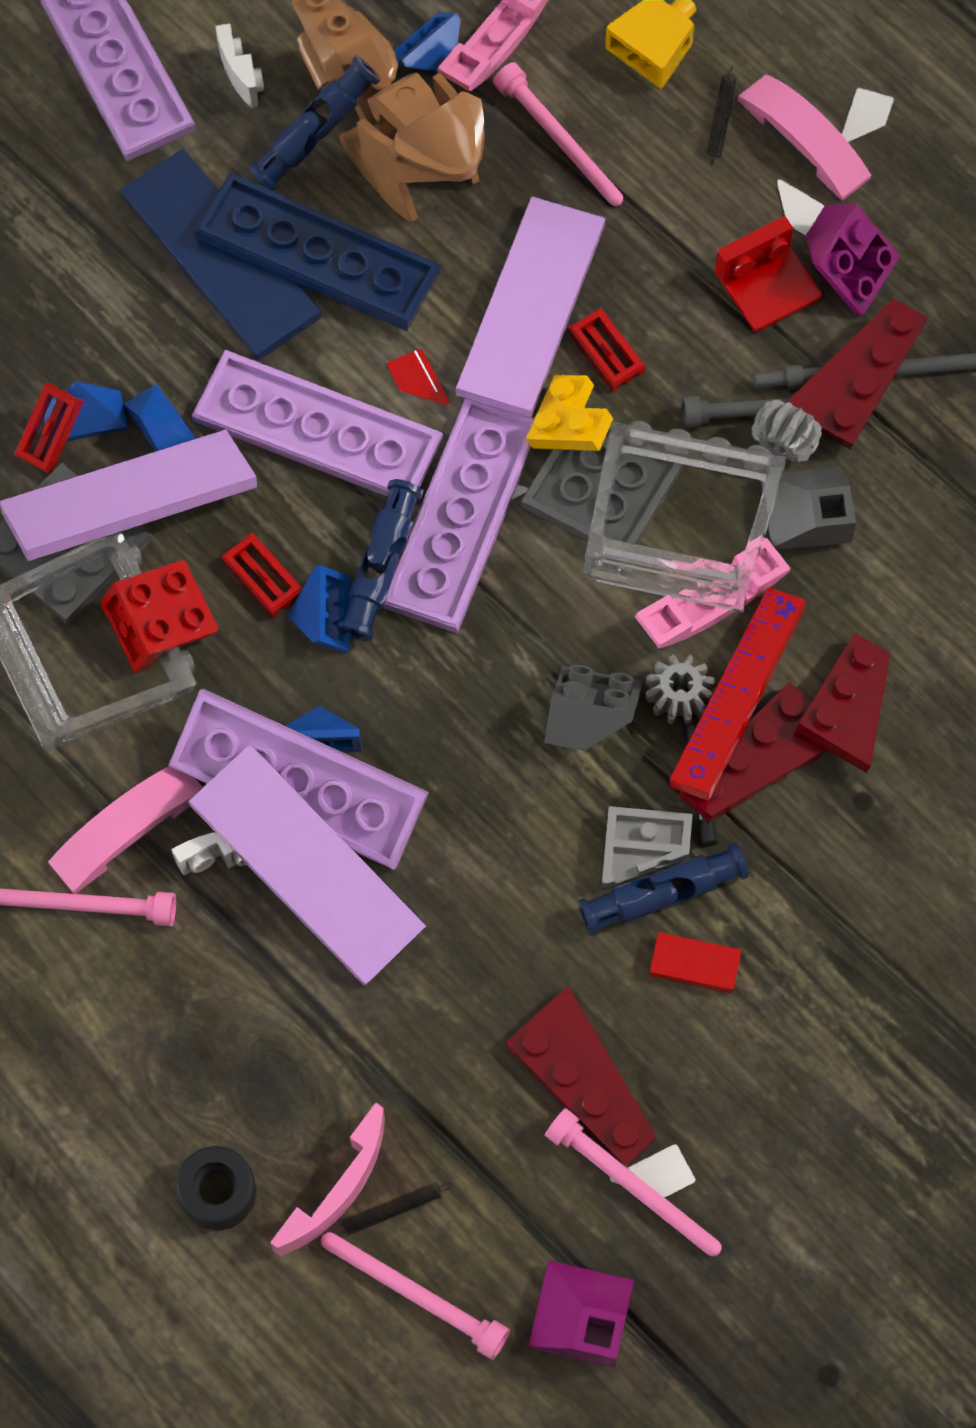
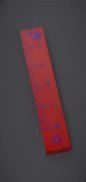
M769 587L767 588L669 779L671 788L708 801L710 800L806 609V599Z

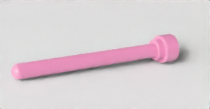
M515 62L504 66L493 79V84L504 96L516 97L612 206H619L623 202L622 193L527 88L528 82L526 81L525 72Z
M0 888V905L146 916V920L154 921V925L173 926L176 914V894L157 892L155 896L149 895L147 899Z
M566 1108L557 1116L545 1133L548 1139L557 1146L563 1144L566 1148L570 1146L575 1148L707 1255L717 1256L721 1252V1243L586 1136L582 1132L583 1127L578 1124V1117Z
M332 1232L325 1233L322 1236L321 1245L323 1248L472 1337V1343L478 1346L477 1351L493 1360L502 1349L510 1333V1329L496 1320L492 1323L487 1320L478 1321Z

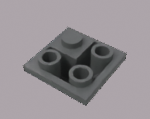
M841 466L760 475L769 539L777 551L852 543L856 518L850 484Z
M584 665L562 666L551 698L544 743L586 751L633 721L643 681L635 680L632 676L625 673H612L609 675L593 672L591 668Z

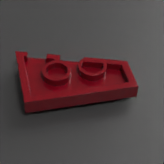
M854 633L795 731L867 773L873 758L890 653Z

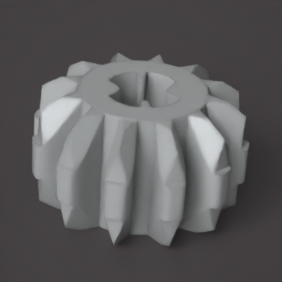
M780 400L766 402L763 408L758 411L751 428L753 438L759 442L761 447L771 451V454L780 456L783 460L789 459L792 462L807 461L810 455L815 452L822 435V427L814 420L813 415L805 413L802 408H797L790 402L784 403Z
M672 654L669 657V666L660 661L655 664L654 671L656 674H649L646 679V685L650 688L646 691V701L655 703L653 707L655 716L668 712L667 722L670 725L675 722L676 716H682V720L686 725L691 723L692 713L702 717L706 709L705 705H708L713 695L710 690L715 687V679L705 676L708 668L705 663L693 667V657L691 654L685 658V663H679L678 658ZM673 687H675L676 689H678V691H677V692H674V691H673ZM684 687L688 689L687 693L682 690Z

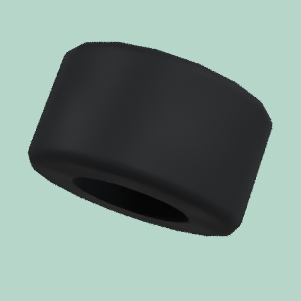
M220 1146L202 1148L187 1157L178 1171L175 1185L178 1201L188 1218L202 1228L217 1231L232 1228L246 1219L254 1207L257 1193L252 1169L244 1157L231 1148ZM210 1173H224L233 1182L231 1196L221 1204H210L203 1200L200 1195V1184L204 1177Z

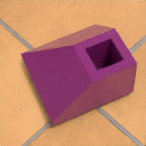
M858 204L825 205L806 234L813 265L857 316H863L900 255Z
M548 1260L529 1348L615 1368L634 1280Z

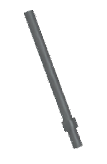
M976 353L905 359L895 376L976 369ZM802 365L785 366L784 370L754 373V387L758 389L786 386L787 390L800 389L822 367L802 368Z

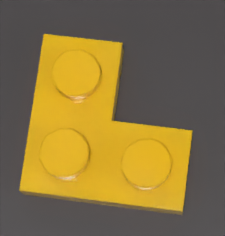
M554 375L526 437L527 442L533 449L600 450L613 417L607 409L584 408L594 387L588 376Z

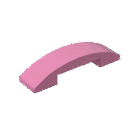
M501 0L500 4L465 45L458 43L438 67L437 73H441L445 78L468 91L473 90L488 79L511 55L528 33L548 0Z
M765 74L737 97V101L762 125L769 121L817 168L816 177L841 201L870 180V172L841 133L810 102L783 82Z
M765 538L734 556L731 565L674 598L670 595L665 596L636 613L635 618L658 648L667 647L702 632L741 609L764 593L768 587H772L789 573L791 568L770 541Z
M168 766L127 791L76 832L55 853L48 863L70 891L76 894L108 870L106 864L156 825L170 815L176 818L189 808L188 801L203 787L194 777Z
M375 1103L350 1136L352 1147L360 1153L312 1217L296 1208L270 1242L276 1254L283 1256L310 1243L330 1228L357 1198L372 1172L381 1147L385 1120L382 1106Z

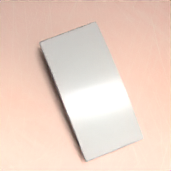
M230 24L215 26L221 60L230 82L251 108L259 107L257 92L264 91L261 68L253 69L251 54L243 55L241 39L232 38Z
M216 832L199 836L171 849L175 862L183 876L191 871L199 873L206 870L215 862L214 858L221 856L228 869L236 864L238 866L246 865Z

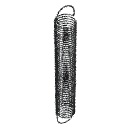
M722 76L707 149V154L709 150H715L713 151L714 154H711L714 155L712 156L714 157L712 159L713 162L714 159L722 156L737 78L733 81L728 80L732 77L723 78Z
M438 1187V1190L436 1188V1191L434 1189V1192L432 1190L431 1193L429 1188V1191L427 1189V1192L425 1190V1193L423 1191V1194L421 1192V1195L419 1193V1196L417 1194L415 1198L412 1193V1196L410 1194L411 1200L410 1203L408 1201V1204L405 1197L404 1200L402 1198V1201L400 1199V1202L398 1200V1203L396 1201V1204L393 1199V1202L391 1200V1209L389 1207L387 1211L384 1204L383 1207L381 1205V1208L379 1206V1209L377 1207V1210L375 1208V1211L372 1207V1209L370 1208V1210L368 1209V1211L366 1210L362 1214L360 1212V1215L358 1213V1216L356 1214V1217L354 1215V1218L352 1216V1219L350 1217V1220L348 1218V1221L346 1219V1222L344 1219V1232L351 1235L353 1231L356 1233L360 1230L362 1231V1229L364 1230V1228L366 1229V1227L368 1228V1226H374V1224L376 1225V1223L378 1224V1222L380 1223V1221L382 1222L386 1218L388 1220V1217L390 1219L392 1215L395 1217L399 1214L401 1215V1213L411 1211V1209L413 1210V1208L415 1209V1207L417 1208L421 1204L425 1205V1203L427 1204V1202L429 1203V1201L431 1202L435 1198H442L440 1192L443 1191H440V1187Z

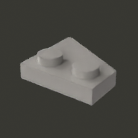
M609 806L601 888L608 889L687 860L690 850L692 814Z

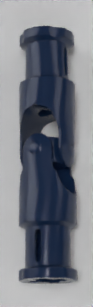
M356 55L352 59L353 64L338 80L332 79L302 111L298 120L285 128L271 142L272 148L258 162L254 161L249 165L250 171L259 182L274 191L278 187L277 181L291 167L296 168L311 153L318 140L326 137L358 105L357 99L372 84L377 85L381 81L378 73L363 58ZM327 103L330 107L328 120L316 112L320 106Z
M402 479L390 480L387 485L390 491L384 509L378 511L372 528L370 546L365 550L348 597L351 602L345 619L339 621L337 626L338 631L356 640L369 641L373 638L374 633L371 629L377 611L384 607L398 565V556L406 544L413 524L410 518L416 501L422 499L423 490L420 487ZM369 567L381 575L377 578H367Z
M735 842L729 844L728 850L706 858L700 855L655 872L647 878H639L611 889L610 894L591 901L581 899L578 901V906L590 936L598 933L600 928L619 921L626 924L654 913L660 908H667L714 891L716 885L737 877L741 880L746 879L749 872L742 852ZM685 878L684 883L676 890L672 885L671 879Z

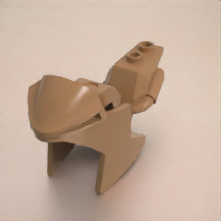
M292 0V5L305 30L297 39L298 48L318 92H321L332 79L338 80L353 64L352 59L356 55L363 58L380 76L381 81L377 85L372 84L357 99L358 105L355 109L360 118V121L356 123L357 126L348 132L344 131L339 137L341 144L361 175L394 211L410 223L418 218L406 183L461 182L470 179L473 185L479 182L477 169L483 156L485 140L482 99L464 91L457 93L441 73L433 76L436 97L432 89L418 73L407 75L391 85L395 80L398 68L395 52L392 49L393 45L360 11H355L343 0Z

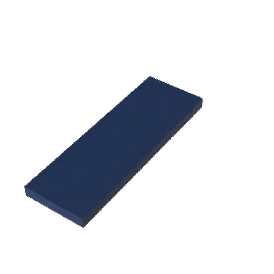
M182 148L120 189L121 197L259 361L321 318V311L296 282L195 238V229L219 190Z
M231 172L195 229L196 239L404 331H408L441 269V265Z

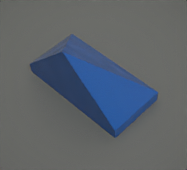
M448 12L436 13L394 49L398 66L437 71L441 63L457 46L461 20L458 14Z
M75 381L65 389L72 396L85 400L66 442L128 429L122 396L119 390ZM56 397L51 400L44 416L45 423L49 419L57 401ZM66 404V406H65V408H64V410H63V413H62V415H61V417H60V419H59V422H58V424H57V426H56V429H55V431H54V433H53V435H52V438H51V440H50V442H49L50 445H51L52 440H53V438H54V436H55V434H56V431H57V429H58V427H59V425H60V422H61V420H62V418H63V416H64V413H65V411H66V409H67V407H68V404Z
M157 384L123 403L125 410L155 452L196 439Z
M322 565L316 566L287 615L313 643L341 653L350 651V637L342 634L337 629L339 621L345 619L350 605L348 597L350 592V576Z
M321 706L286 725V727L338 751H361L359 728Z

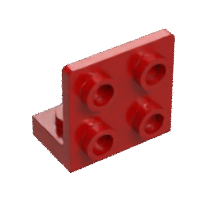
M786 216L717 250L715 274L752 330L756 333L821 300V291L791 248L793 226Z
M184 560L115 582L100 602L135 674L149 669L161 653L212 636L219 629Z

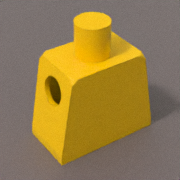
M664 0L641 1L606 27V49L661 89L693 43L694 24L689 18L697 10L692 0H675L669 5Z

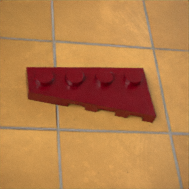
M893 298L787 402H790L797 408H802L805 413L813 415L814 420L822 427V435L851 450L926 325L928 317Z
M788 682L748 722L710 800L708 801L682 791L679 792L678 796L710 823L753 798L755 793L770 784L773 786L784 780L789 773L801 766H808L820 759L821 755L828 750L795 731L812 701L793 684Z
M569 986L506 1042V1047L566 1109L578 1117V1122L611 1156L626 1168L656 1141L655 1133Z

